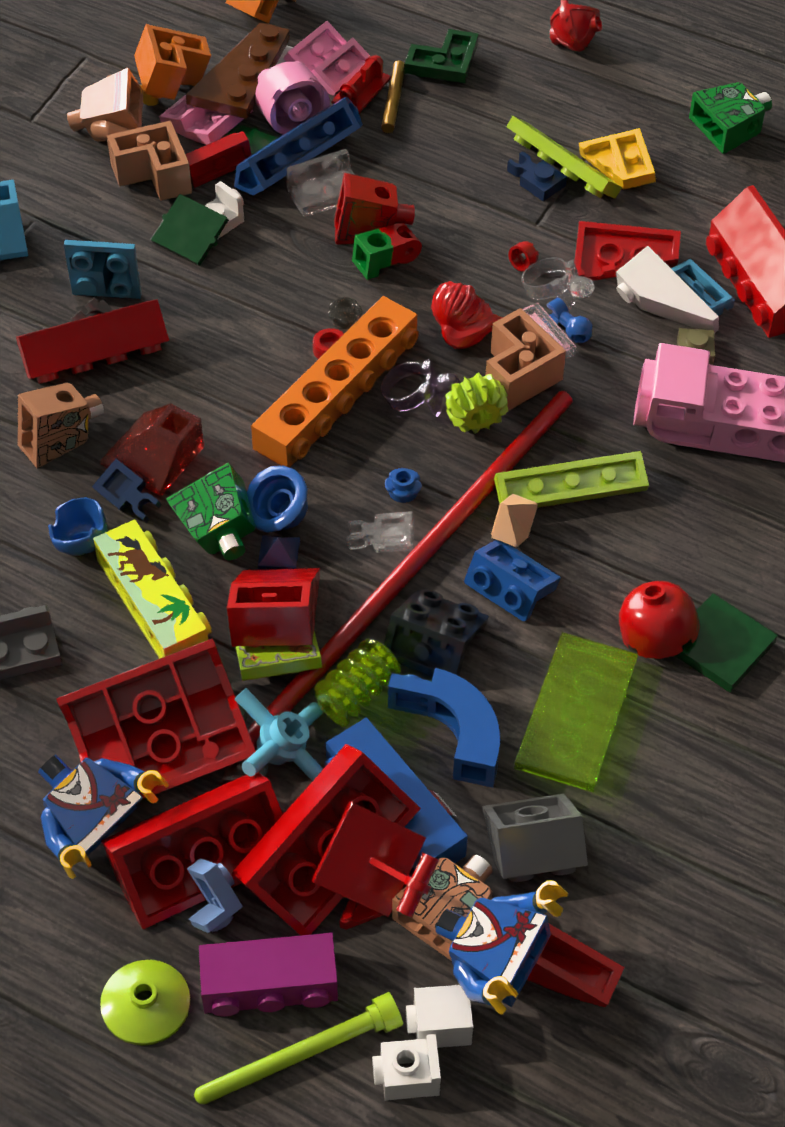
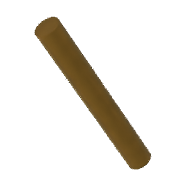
M400 60L395 61L393 64L381 127L385 133H392L395 128L404 78V62Z

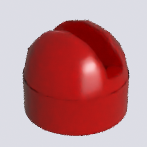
M528 241L519 242L510 248L508 256L515 269L526 271L535 265L539 258L538 250L536 251L533 243Z

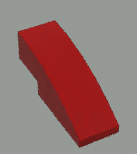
M549 924L551 936L527 980L566 996L605 1008L625 967Z

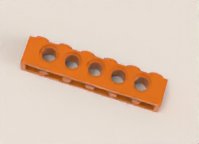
M382 296L251 425L253 450L275 463L291 467L297 459L304 458L310 446L320 436L324 437L330 431L333 423L342 414H347L353 407L354 402L364 392L372 389L376 379L385 370H390L395 365L397 358L406 349H411L415 345L419 336L417 314Z

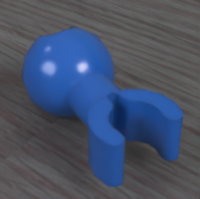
M558 297L547 304V307L553 311V313L546 317L547 321L552 325L559 323L566 328L567 337L572 342L580 344L587 342L592 337V323L588 318L571 315L565 302Z

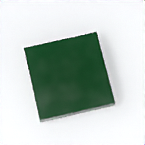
M712 593L696 610L700 624L697 639L693 644L690 639L688 643L682 645L683 652L675 656L731 693L776 643L778 635Z

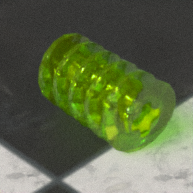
M373 639L363 640L359 644L358 649L351 651L347 659L340 661L337 668L327 674L325 680L319 681L316 684L314 690L320 708L337 725L347 727L350 724L348 715L358 717L361 713L359 704L364 707L369 706L372 702L370 694L379 696L383 690L381 684L384 686L389 685L391 672L395 674L401 672L400 664L384 644Z

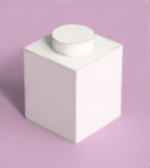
M460 985L414 988V1005L406 1006L408 1033H416L417 1039H426V1035L436 1034L437 1048L472 1044L473 1021L471 1003Z

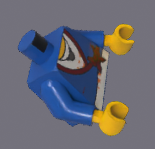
M54 755L38 771L53 787L43 798L45 809L40 817L46 845L61 862L68 877L74 879L76 875L72 870L73 865L78 862H84L90 868L92 864L88 856L102 843L101 840L108 838L142 804L143 797L138 792H141L151 803H156L159 799L151 790L157 785H164L167 788L169 784L157 771L150 770L145 772L130 764L104 758L96 761L85 758L71 770L57 755Z
M552 880L546 881L536 892L494 897L492 900L478 898L467 917L449 909H446L441 914L436 926V933L453 941L449 948V954L454 966L453 975L469 1000L491 1005L499 1014H503L507 1010L503 1003L511 1007L514 1005L551 936L548 917L543 913L548 911L553 916L558 917L563 912V908L556 900L560 897H567L569 893L558 883Z

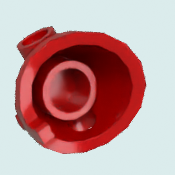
M561 0V5L555 10L550 19L552 29H550L549 34L552 43L555 46L562 44L572 51L580 52L585 50L595 36V33L602 30L599 9L569 4V0Z

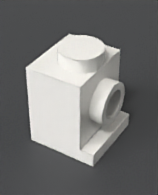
M436 1034L426 1035V1039L381 1043V1056H373L372 1062L374 1084H383L385 1101L440 1096L441 1076ZM405 1063H414L411 1067L404 1068L399 1065Z

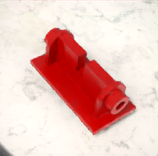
M378 55L369 56L359 72L347 83L342 84L340 92L331 103L334 104L347 96L360 113L391 79L390 75L383 73L382 58Z

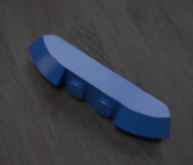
M346 96L263 147L237 165L234 187L254 196L361 128L363 124L357 107Z

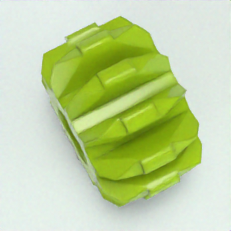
M478 372L473 378L468 379L464 377L463 382L452 384V391L445 395L449 419L462 432L472 429L476 434L482 428L490 430V425L502 422L501 416L508 412L505 388L501 385L500 381L494 379L492 374L482 377Z

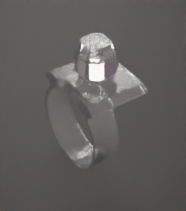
M553 257L537 261L530 265L521 277L526 294L530 298L540 300L556 296V298L558 297L565 302L568 310L571 309L577 299L590 297L595 289L590 278L579 276L573 259L565 262L561 258ZM551 271L566 272L562 278H557L548 284L530 286L537 277Z

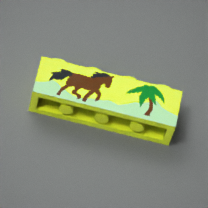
M134 519L93 538L97 561L159 659L208 640V634L212 633L206 616L203 612L196 613L192 607L193 600L187 587L184 584L178 586L174 579L175 573L171 563L166 557L162 559L159 557L156 542L148 530L143 532Z

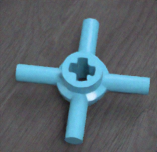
M247 688L236 696L235 701L261 727L260 736L257 739L258 750L242 763L243 772L248 776H254L268 763L282 765L285 762L293 761L313 781L323 768L305 749L306 741L310 734L308 727L322 715L323 710L321 706L316 702H312L298 715L293 712H283L280 715L273 716Z

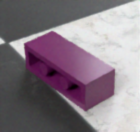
M333 933L199 945L201 997L204 1014L213 1013L216 1016H232L237 1014L239 1010L249 1009L275 1012L281 1010L284 1006L301 1004L309 1008H318L327 1005L329 1002L338 1001Z

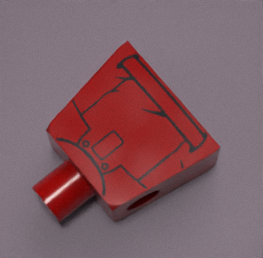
M344 173L334 218L336 244H354L355 235L398 223L413 225L415 206L398 204L397 188L393 183Z

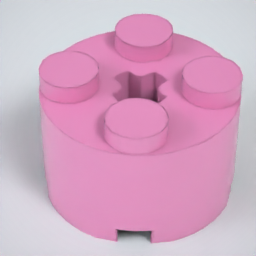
M300 61L280 63L271 69L263 70L258 76V85L255 93L256 105L272 128L280 134L284 135L330 106V98L327 91L313 73Z

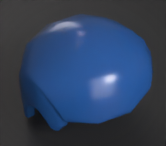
M87 497L72 499L59 505L55 510L56 520L54 526L52 524L48 525L50 539L54 547L58 551L72 556H80L95 551L93 538L108 532V524L102 507L97 500Z

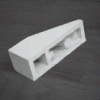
M649 246L644 248L616 272L618 283L616 289L627 303L633 301L641 310L696 329L714 330V334L719 330V316Z

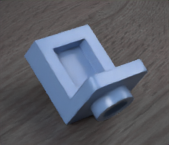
M200 858L189 866L187 870L208 904L191 916L189 920L194 927L209 933L226 927L233 920V914L243 906L231 888L234 885V879L229 871L221 863L215 864Z

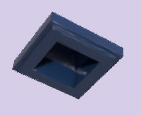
M262 535L258 569H297L300 538Z

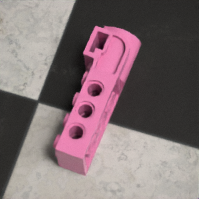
M665 343L659 344L655 360L645 359L639 382L633 425L647 427L652 437L669 444L785 462V377L710 365V351Z

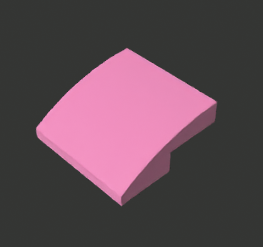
M325 21L288 51L283 59L286 62H302L318 79L327 93L334 96L340 91L342 84L347 83L359 72L370 55L354 38L347 42L328 21Z
M186 95L159 116L161 122L171 121L178 134L206 145L221 139L244 119L187 105Z

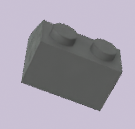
M564 793L482 806L495 866L503 879L509 878L510 881L522 882L534 878V874L551 872L554 875H566L575 872L576 867L588 866L583 816Z

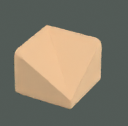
M515 494L506 498L499 505L491 538L514 547L521 545L529 536L538 507L537 503Z

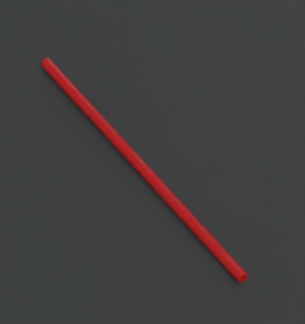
M559 391L319 650L322 668L299 672L269 704L266 709L273 716L280 715L283 712H291L496 487L494 481L495 474L511 471L570 407L573 400L567 392ZM254 721L247 729L256 750L261 727Z

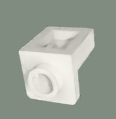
M221 181L215 184L216 199L205 205L229 219L217 239L244 222V201L237 190L231 189Z

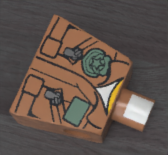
M69 383L19 394L18 446L34 466L38 468L84 444L88 439L89 420L104 413L100 398L96 394L83 398L76 388Z
M473 855L462 868L448 858H440V862L437 864L428 883L431 889L428 895L423 894L413 918L395 910L406 887L392 899V919L450 960L449 948L453 941L436 933V926L441 914L446 909H449L467 917L478 898L492 900V890L484 882L491 875L493 869L484 858L478 855Z

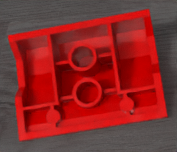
M213 638L56 698L70 728L81 762L85 758L93 761L104 758L130 764L145 772L150 770L157 771L169 786L167 788L164 785L155 786L151 790L155 795L248 759L256 752L239 705L235 701V694ZM138 792L143 799L146 798L141 792Z

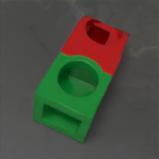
M398 223L355 235L352 262L366 280L379 276V270L395 265L398 262L406 264L413 261L420 254L422 244L406 224Z

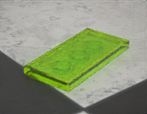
M562 632L517 754L514 769L594 793L637 663L638 654Z

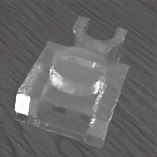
M412 511L375 514L374 523H366L362 520L348 522L351 536H347V543L350 550L362 549L370 544H373L375 553L413 550L415 519Z

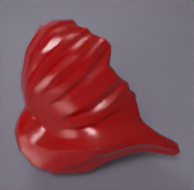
M448 281L440 284L433 295L431 305L433 315L441 326V334L445 343L455 349H466L478 344L492 331L493 323L503 318L493 314L489 304L476 295L475 289L471 285Z

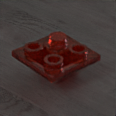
M171 403L144 412L100 460L101 466L108 468L117 459L146 482V489L162 496L204 448L201 418Z

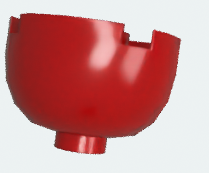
M652 581L632 589L625 597L619 612V626L624 645L628 649L629 646L637 649V654L644 658L662 659L675 656L683 652L682 645L688 643L690 639L693 644L698 637L700 624L692 597L679 585L668 581Z

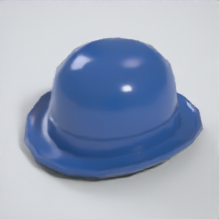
M284 465L270 466L259 472L249 484L247 496L254 524L258 530L267 533L289 530L299 525L304 519L308 510V488L304 478L295 469Z

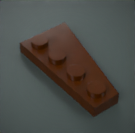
M259 23L186 94V104L247 119L256 103L255 93L258 85V76L263 70L276 66L290 40V29Z

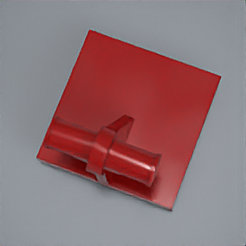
M349 801L311 881L389 917L392 911V899L402 890L405 884L407 887L395 910L413 918L423 894L428 895L431 889L428 883L440 860L422 852L413 875H409L426 837Z

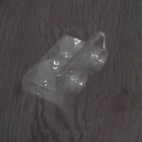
M347 149L287 168L288 194L303 217L337 207L344 173L355 175L350 168V154Z

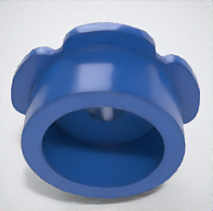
M398 468L391 471L389 478L385 480V488L389 492L390 497L401 503L410 502L415 499L421 490L422 484L419 481V474L414 470Z

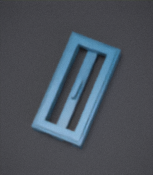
M688 259L671 268L718 316L723 313L724 308L727 310L733 308L735 299L693 260ZM684 271L687 272L695 281H693L687 274H685ZM704 289H705L710 295H712L717 301H715L712 297H710V296L704 291Z

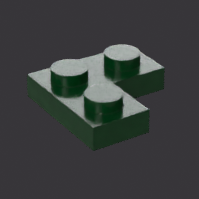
M448 29L442 48L411 44L404 63V74L466 83L478 46L479 34Z

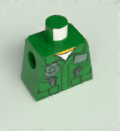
M736 82L693 92L689 118L717 149L724 154L761 132L765 112L772 109V100L768 93L762 92L753 95L742 83Z
M229 462L166 498L190 534L208 554H215L221 550L226 560H234L244 554L245 547L241 538L253 532L256 526L245 482Z

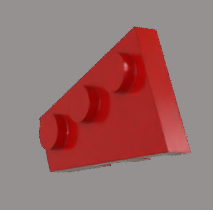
M579 221L572 284L617 277L616 272L647 246L670 268L675 267L679 259L681 231Z

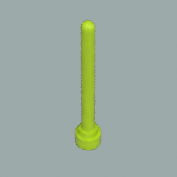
M390 992L372 999L371 1005L365 1007V1013L201 1085L195 1090L194 1098L199 1104L210 1103L372 1029L375 1032L384 1030L385 1033H388L403 1026L399 1009Z

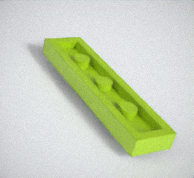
M512 116L506 127L516 133L513 138L515 141L528 149L532 145L539 149L538 157L551 165H554L555 162L561 164L563 168L560 172L576 182L579 178L587 182L584 188L595 196L602 198L603 194H606L612 198L617 197L622 189L620 185L529 123Z
M641 451L496 473L494 477L499 504L510 495L515 494L536 502L537 508L646 491L649 487Z

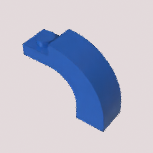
M438 668L434 670L432 681L424 680L416 675L392 673L388 685V708L432 717L444 723L454 733L458 742L454 756L453 779L493 788L498 768L500 730L495 712L485 696L465 679Z

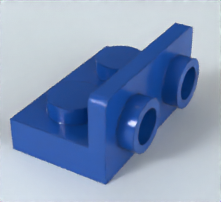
M495 540L475 551L464 582L521 621H526L530 618L536 602L556 590L561 577L513 546Z

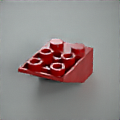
M320 568L243 570L231 583L227 604L232 647L284 645L295 647L299 645H312Z

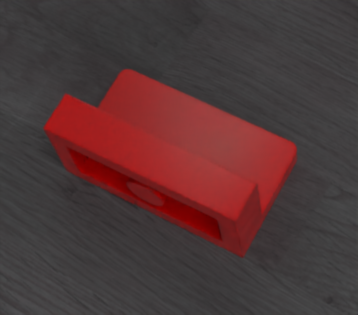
M243 131L232 133L185 154L189 162L192 185L196 188L234 171L238 164L252 155L249 139Z

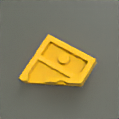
M640 128L579 143L580 155L604 175L620 185L623 190L656 182L655 171Z

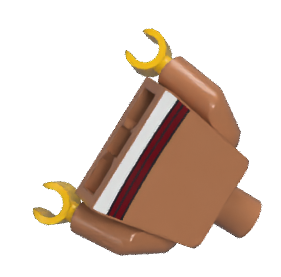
M126 68L86 87L82 91L81 108L67 113V120L73 131L86 128L94 141L101 142L107 140V135L142 127L143 104L149 106L157 105L159 98L144 94L142 85L138 83L129 68Z

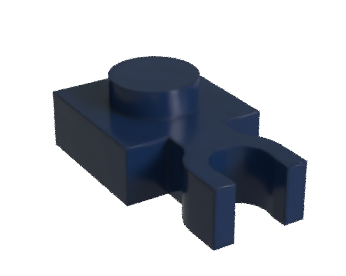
M522 151L519 153V164L515 163L512 159L508 161L507 171L516 177H520V186L543 202L566 186L567 176L544 160L535 164L532 162L531 157Z
M117 459L111 463L92 486L96 492L122 513L129 505H132L133 512L146 524L150 519L142 513L143 505L153 503L158 509L162 506L151 494L141 493L147 485L146 482Z

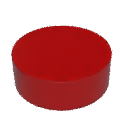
M333 328L323 329L316 333L313 338V353L315 357L319 359L344 333Z

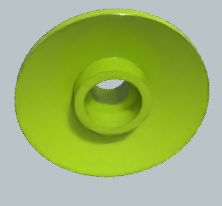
M140 960L125 965L108 980L101 996V1013L107 1028L120 1040L133 1045H152L168 1039L183 1025L190 1009V992L184 977L171 965L157 960ZM142 991L152 992L151 997L143 1001L138 1000L136 995Z

